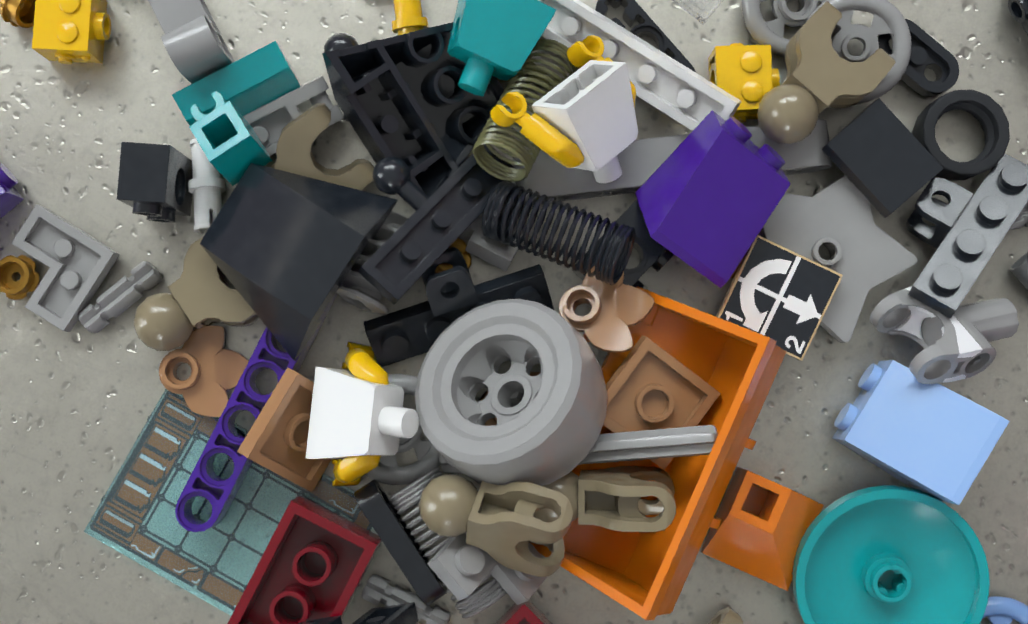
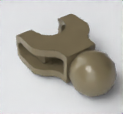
M828 1L789 40L785 51V62L788 70L787 78L780 86L768 91L759 103V127L767 138L778 144L800 142L811 135L816 126L818 115L824 109L829 107L847 108L859 103L879 85L896 63L882 48L877 49L873 55L863 62H849L839 57L832 47L831 34L837 22L842 18V13Z
M325 103L315 104L282 129L276 148L277 160L270 168L357 190H363L373 181L374 166L368 160L356 159L351 164L338 170L325 168L315 160L311 151L312 143L329 126L331 121V111Z
M203 237L190 245L184 258L183 272L180 278L168 286L171 293H157L149 296L136 310L134 329L138 338L151 349L170 351L180 347L189 339L194 327L200 329L212 323L244 327L260 319L238 290L230 289L226 285L224 273L200 244Z
M619 466L600 470H581L579 476L571 471L562 478L543 486L558 491L569 499L573 510L572 521L578 518V525H595L621 532H658L666 529L672 523L676 514L673 480L665 470L657 467ZM655 496L657 499L647 500L641 499V497ZM546 508L536 511L533 515L534 518L544 522H552L559 518L555 511ZM655 514H659V515L656 516V517H646V516H645V515H655Z
M444 474L429 482L422 491L419 501V511L428 529L440 536L457 537L467 532L466 544L484 550L495 561L507 568L537 577H546L555 573L563 562L565 552L563 536L571 526L573 510L569 499L558 491L530 482H511L506 485H495L484 481L481 482L478 491L474 484L463 476ZM546 508L555 511L559 518L552 522H544L534 518L533 515L536 511ZM531 542L545 545L552 554L546 558H537L528 549V544Z

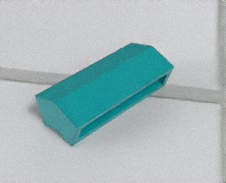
M274 41L172 94L187 123L191 126L197 121L192 116L190 107L196 104L204 114L211 113L216 107V101L211 95L214 91L219 92L227 102L230 100L241 115L244 116L299 88L300 84L279 44Z

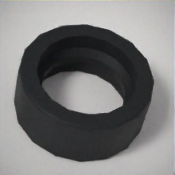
M973 89L954 90L930 103L917 117L912 131L915 138L944 168L936 176L949 181L967 180L993 168L1004 156L1010 140L1009 121L1002 107L989 95ZM951 110H963L971 113L980 122L985 135V146L975 159L968 162H957L941 151L935 138V126L944 113Z

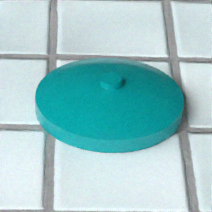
M895 485L860 489L839 498L826 507L813 520L804 533L796 552L792 573L794 598L805 624H980L986 610L990 590L989 568L985 552L969 524L955 510L934 496L917 489Z

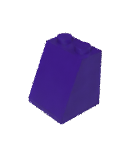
M712 110L635 194L650 237L715 285L722 288L728 282L791 183L781 168L786 162L772 147L765 143L759 148L749 140L752 134L740 121L733 116H730L725 121Z

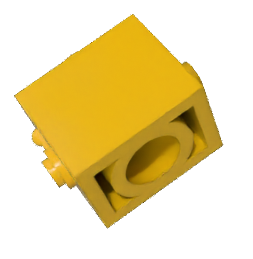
M106 0L35 1L33 50L47 60L58 61L61 64L69 65L73 62L103 63L104 42L109 40L111 35V19L107 13Z
M733 43L730 46H715L708 58L709 81L742 101L733 117L741 123L746 122V119H758V107L763 96L772 88L780 86L778 68H772L771 45Z

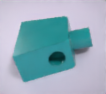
M458 0L447 51L452 57L466 63L458 86L469 93L484 96L492 75L505 81L515 76L553 18L556 9L538 0Z

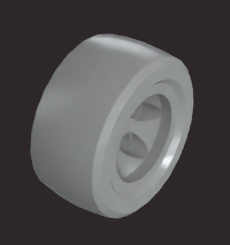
M523 299L496 300L478 306L457 318L438 336L427 352L418 373L415 391L416 412L418 413L422 430L442 457L452 467L477 483L481 484L484 481L495 485H506L511 482H530L544 486L569 474L586 458L599 438L606 418L608 398L601 366L585 338L555 310L538 302ZM512 361L509 371L504 374H498V369L502 363ZM540 363L541 373L537 376H530L532 367ZM482 388H488L486 398L476 402L475 396L477 392ZM490 418H497L496 425L484 426L485 422Z

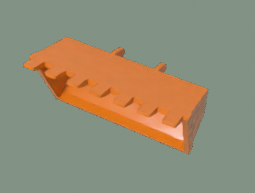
M637 286L636 288L643 290L654 298L655 304L644 320L628 327L632 335L633 347L642 335L648 337L721 393L697 425H714L718 436L709 455L673 457L665 468V471L670 475L674 483L676 503L675 517L666 529L658 532H621L595 525H578L577 518L572 521L569 530L563 536L565 552L561 567L645 620H655L658 615L672 613L709 527L718 529L722 519L715 516V513L744 447L750 450L754 449L757 441L749 438L786 351L777 346V341L770 337ZM584 332L583 337L587 342H590ZM631 350L607 353L601 367L605 384H607ZM604 425L600 434L614 433ZM650 459L580 464L572 472L579 476L581 470H600L619 466L661 467ZM647 496L641 497V499L656 500L657 497ZM655 514V515H645V516H646V517H656V516H658L659 514ZM531 543L543 556L549 557L552 554L547 546Z

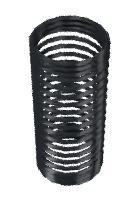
M507 180L498 183L492 191L484 210L481 226L485 237L498 242L502 241L506 245L510 244L514 248L518 247V250L521 251L525 249L526 253L529 254L533 252L534 256L540 255L542 259L548 258L550 262L556 261L557 265L564 264L565 268L572 267L573 271L579 270L581 274L587 273L589 277L595 276L596 280L605 281V283L610 285L616 284L622 276L632 253L636 237L634 227L630 228L629 225L626 226L624 223L618 226L616 220L610 224L608 217L602 221L600 214L595 217L593 212L587 214L585 209L579 211L577 206L571 208L569 203L563 205L561 200L556 202L555 198L551 197L548 199L545 194L540 197L539 192L533 193L531 189L525 190L523 186L518 187L517 184ZM529 193V199L523 208L525 197ZM536 197V203L534 204L532 211L530 213L533 199ZM544 199V205L537 218L533 234L531 238L528 240L529 232L531 231L540 208V203ZM552 202L551 210L549 211V214L545 220L541 236L536 243L537 234L539 233L541 226L544 222L547 213V208L549 204ZM559 206V212H558V214H557V216H556V219H555V221H554V223H553V226H552V229H551V232H550V236H549V238H548L546 244L544 245L545 237H546V235H547V233H548V230H549V228H550V226H551V223H552V220H553V217H554V214H555V210H556L557 207ZM567 209L566 217H565L564 222H563V224H562V226H561V229H560L558 238H557V240H556L554 246L552 247L553 239H554V237H555V235H556V232H557V230H558V228H559V225H560V222H561V219H562V215H563V213L565 212V210ZM575 211L574 219L569 229L566 241L560 250L563 236L567 230L570 218ZM582 216L581 225L577 232L575 241L568 252L570 241L574 234L576 225L580 217ZM590 218L587 233L585 235V238L578 253L576 254L583 230ZM519 219L517 230L513 235V229ZM527 221L525 232L523 236L520 238L521 230L523 229ZM597 221H598L594 238H593L592 243H591V245H590V247H589V249H588V251H587V253H586V255H585V251H586V247H587L589 238H590L591 233H592V231H593V229H594V227H595V225H596V223H597ZM604 226H605V230H604V234H603L602 240H601V242H600V245H599V247H598V249H597L596 254H595L594 257H593V254H594V250H595L597 241H598L599 236H600V234H601V232H602V230H603V228H604ZM612 229H613L611 239H610V241H609V243H608V245H607L606 251H605L604 256H603V258H602V254H603V251H604L606 242H607L608 237H609V235H610V233H611V231H612ZM563 254V260L560 261L559 258ZM578 259H579V264H578V266L576 267V266H575V263H576V262L578 261ZM587 262V267H586V269L584 270V269H583V266H584L585 263ZM595 265V270L591 273V269Z

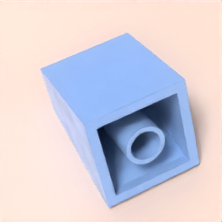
M895 360L879 361L877 365L871 364L861 376L858 387L862 390L854 403H847L838 414L834 422V426L838 429L832 439L909 487L928 493L943 502L960 505L1010 421L939 383L922 384L917 381L908 367Z

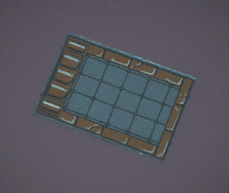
M165 389L152 414L148 416L145 426L106 494L101 498L98 508L84 530L85 533L232 616L291 500L302 496L369 531L372 530V525L354 497V489L348 486H332L334 478L323 473L313 492H310L254 461L221 523L203 532H191L184 529L176 519V504L220 417H207L191 411L183 395L175 394ZM234 422L237 433L246 437L249 430ZM225 453L219 454L214 459V472L220 478L228 479L234 471L232 458ZM198 496L193 501L192 513L198 520L206 522L211 517L212 505L205 497Z

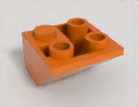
M737 467L716 514L717 517L722 519L718 529L710 528L701 553L788 591L793 580L794 559L800 541L807 528L821 513L824 505L751 471Z

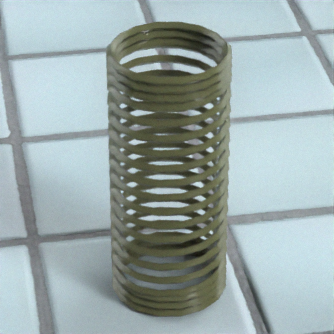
M543 38L538 40L532 51L545 50L560 55L568 61L573 72L567 64L557 57L546 53H530L519 72L510 78L497 104L505 106L506 110L512 113L510 107L501 100L507 93L518 92L524 96L527 103L533 105L535 101L529 99L524 94L537 100L542 97L532 93L527 88H531L542 95H546L547 92L534 86L529 81L535 82L537 85L551 91L553 87H556L568 78L566 73L557 65L546 60L532 58L533 56L547 57L558 62L568 71L569 75L576 72L579 68L572 65L567 57L568 47L556 40ZM534 62L543 63L550 67H553L558 72H560L564 76V78H561L559 75H557L550 69L536 65ZM527 106V110L534 114L533 109ZM490 115L486 126H484L473 147L474 158L482 169L496 178L510 182L522 181L528 177L541 149L534 143H530L529 139L512 129L515 128L521 131L522 127L516 122L504 129L493 122ZM483 144H486L488 149L499 159L509 164L524 166V168L516 169L498 162L489 155ZM490 144L496 146L503 153L520 159L521 162L513 161L500 155Z

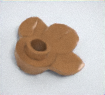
M595 266L592 267L591 273L594 272ZM624 272L614 285L596 280L595 276L589 277L586 274L582 284L567 290L559 302V314L578 332H585L590 343L602 351L618 353L631 350L633 348V339L628 327L644 320L655 304L654 298L639 288L623 284ZM580 304H589L592 307L590 313L585 316H578L575 314V310Z
M204 326L200 329H195L183 347L169 352L163 358L159 367V377L163 386L172 393L183 395L191 411L207 417H221L229 401L226 391L236 387L249 362L242 354L223 349L225 330L222 326ZM187 363L191 367V375L188 379L181 381L177 376V369L180 365Z

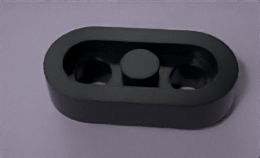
M905 19L911 34L912 48L909 64L901 80L922 96H939L956 83L959 76L958 62L947 49L917 24ZM891 34L877 35L879 49L882 48L887 54H892V49L889 46V40H892ZM925 68L935 72V81H929L925 77Z

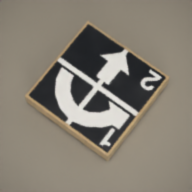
M757 235L744 255L716 317L777 341V346L786 351L787 355L802 361L843 275Z

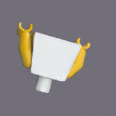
M590 35L583 41H576L567 50L569 61L579 69L531 105L534 114L529 115L526 112L527 102L522 94L509 92L501 100L510 107L512 113L507 111L504 106L497 104L491 109L490 115L492 120L502 127H509L516 122L522 127L520 131L522 135L561 165L567 168L592 171L596 182L609 183L622 175L617 155L635 141L638 135L635 114L636 88L630 81L627 64L625 62H613L609 57L604 59L602 57L604 52L603 41L598 36Z
M347 342L349 352L345 357V362L342 363V369L315 367L306 458L332 459V464L335 465L333 469L335 479L332 481V486L358 485L363 475L378 466L381 456H394L398 452L400 437L412 438L419 426L418 413L414 409L403 408L404 391L402 387L389 383L387 372L374 360L371 346Z

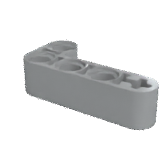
M148 0L165 33L161 38L170 58L179 72L191 84L234 62L204 0Z

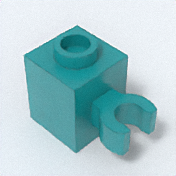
M214 91L211 95L216 101V107L211 113L204 114L196 104L190 107L191 114L197 122L189 126L209 162L234 186L240 181L251 163L265 166L272 159L252 126L230 100L227 102L219 92Z

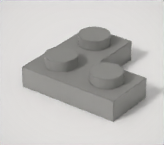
M37 204L12 241L13 245L50 267L25 307L65 332H71L78 321L79 312L87 307L120 255Z
M467 532L457 537H451L427 563L458 601L469 597L490 573L512 600L519 605L527 602L548 577H537L503 566L484 550L466 544ZM529 543L528 549L532 555L537 558H543L535 547Z

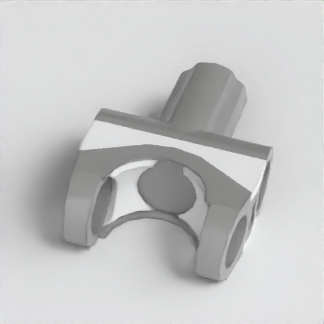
M912 286L885 297L877 304L870 315L871 323L879 332L909 337L924 348L914 357L909 366L910 372L922 384L947 383L977 375L985 370L995 359L996 350L989 342L1012 337L1017 332L1019 326L1017 309L1006 298H995L959 306L950 319L908 295Z

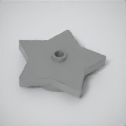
M846 175L813 197L785 193L760 231L761 237L843 275L820 323L840 343L850 341L869 290L910 268L918 261L916 256L874 224L870 202ZM821 244L829 250L830 260H824L820 257L819 247Z

